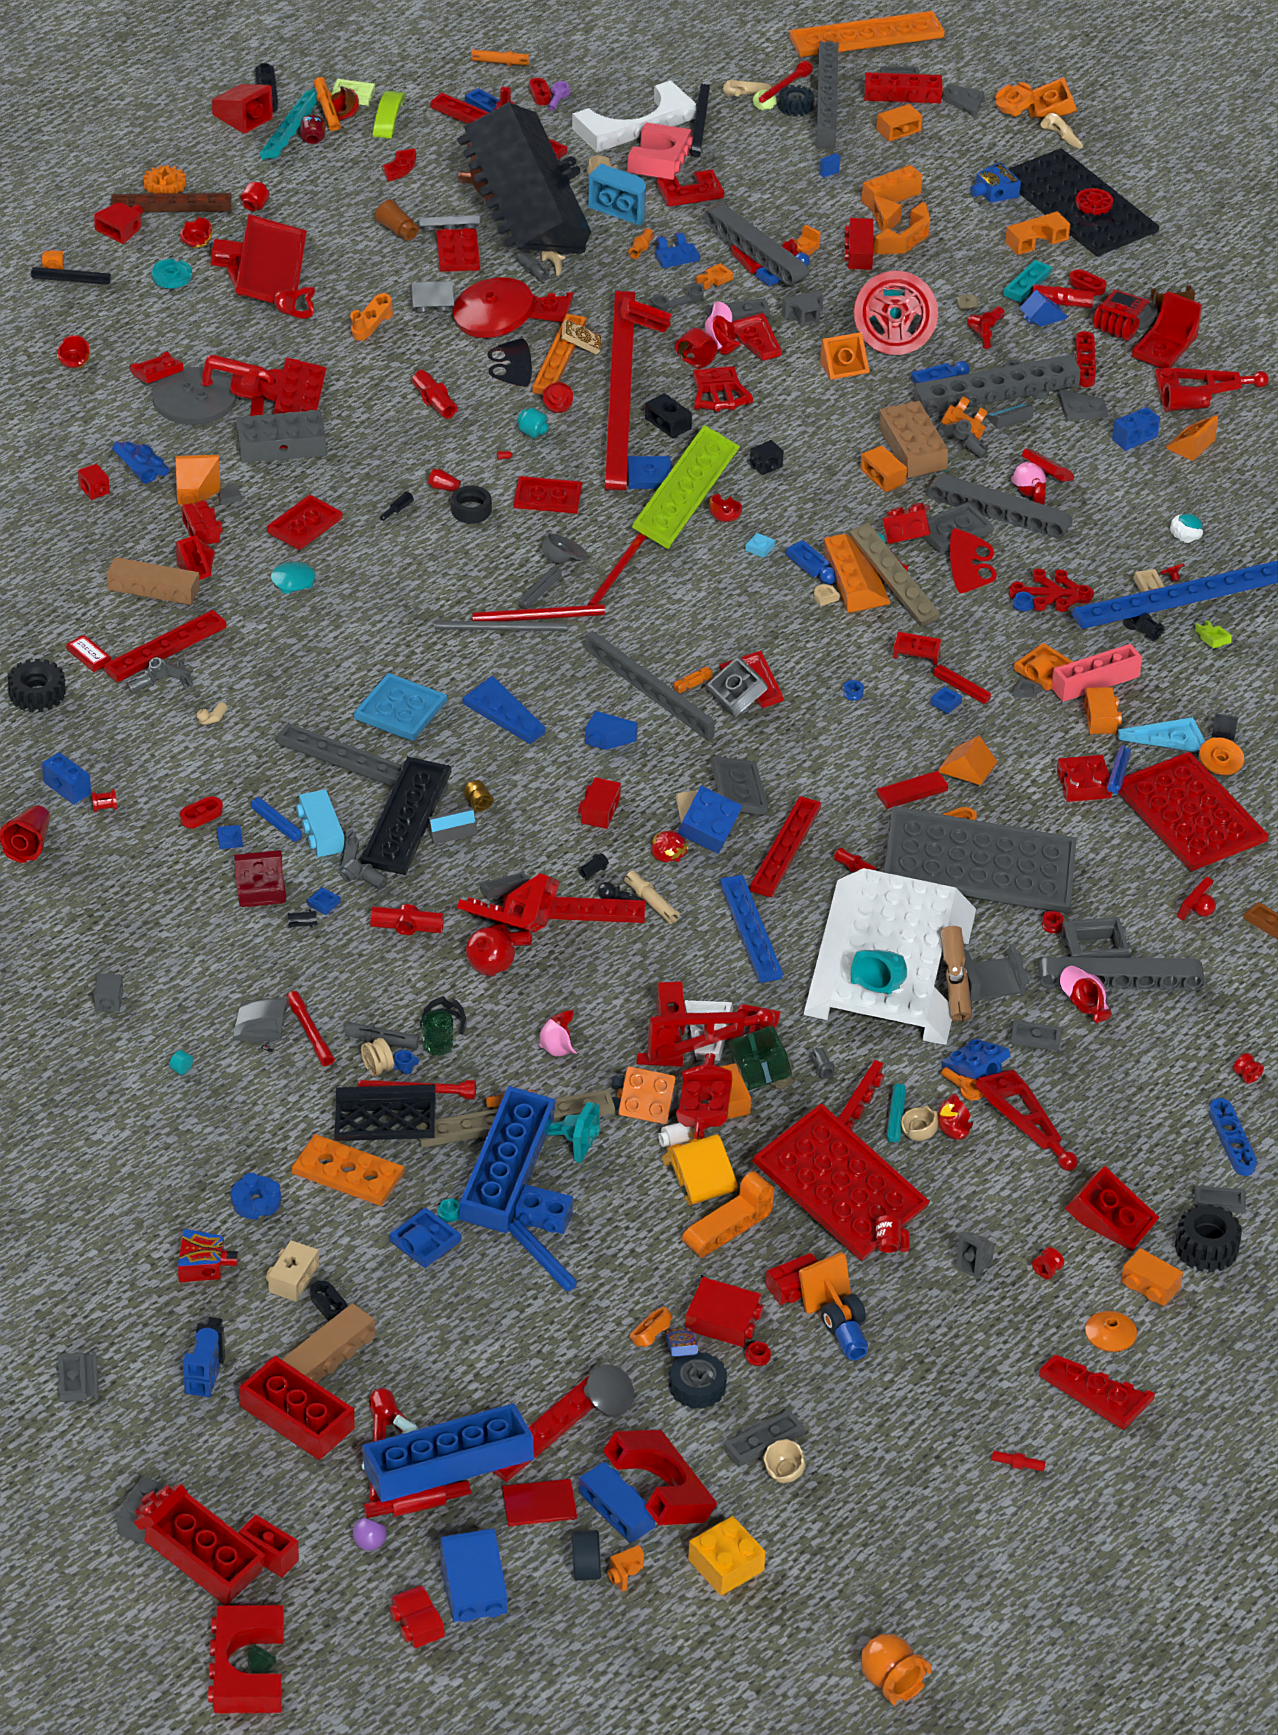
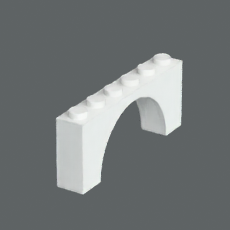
M670 80L654 87V102L658 105V108L651 114L637 119L618 120L601 116L588 108L572 114V129L592 149L600 152L641 138V132L646 122L676 126L695 119L696 103Z

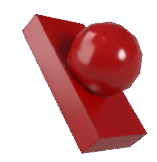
M1208 876L1205 877L1183 901L1177 913V918L1184 921L1193 910L1202 917H1208L1214 913L1216 902L1211 895H1208L1214 882Z

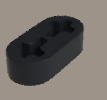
M317 1281L311 1285L310 1299L328 1321L347 1308L346 1301L329 1282Z

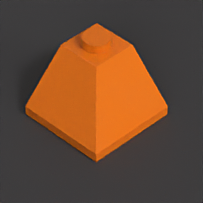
M219 455L176 456L178 505L195 504V502L207 500L221 490Z

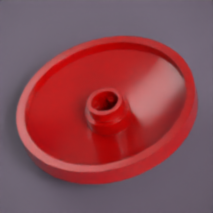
M508 277L490 278L475 283L458 296L454 303L453 316L458 328L467 335L479 338L497 337L512 332L529 319L534 310V298L530 288L520 280Z

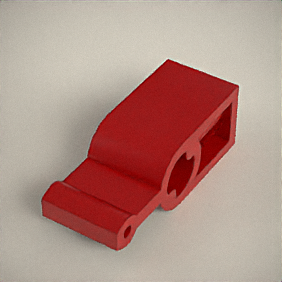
M214 239L211 265L221 267L239 265L243 243Z

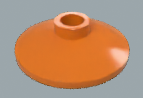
M1225 738L1208 739L1202 744L1199 751L1202 764L1211 772L1219 775L1234 774L1244 764V754L1241 748L1233 741Z
M1102 1311L1094 1314L1089 1318L1085 1327L1088 1340L1095 1347L1108 1352H1119L1128 1349L1133 1345L1137 1337V1329L1134 1322L1126 1315L1115 1311Z

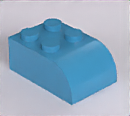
M600 164L589 175L588 208L640 226L645 220L646 184L644 180L636 175Z

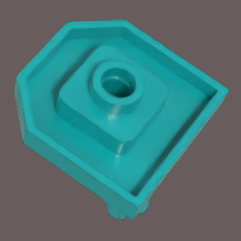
M587 1102L580 1114L567 1115L564 1121L552 1122L547 1135H565L567 1140L573 1142L574 1161L581 1163L599 1134V1104Z

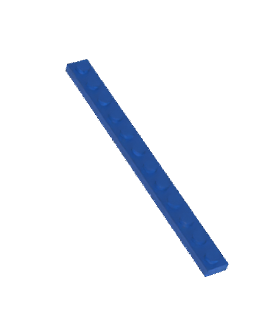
M1278 560L1073 608L1072 616L1079 626L1085 629L1140 616L1145 613H1153L1278 583Z

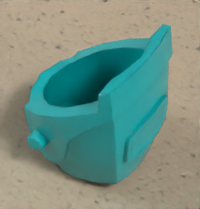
M886 950L857 951L851 965V983L859 984L874 992L891 994L892 991L900 989V985L903 984L907 977V966L904 956Z

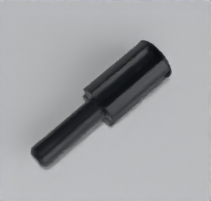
M405 491L404 494L390 504V508L380 515V519L385 521L393 513H399L414 501L413 495Z

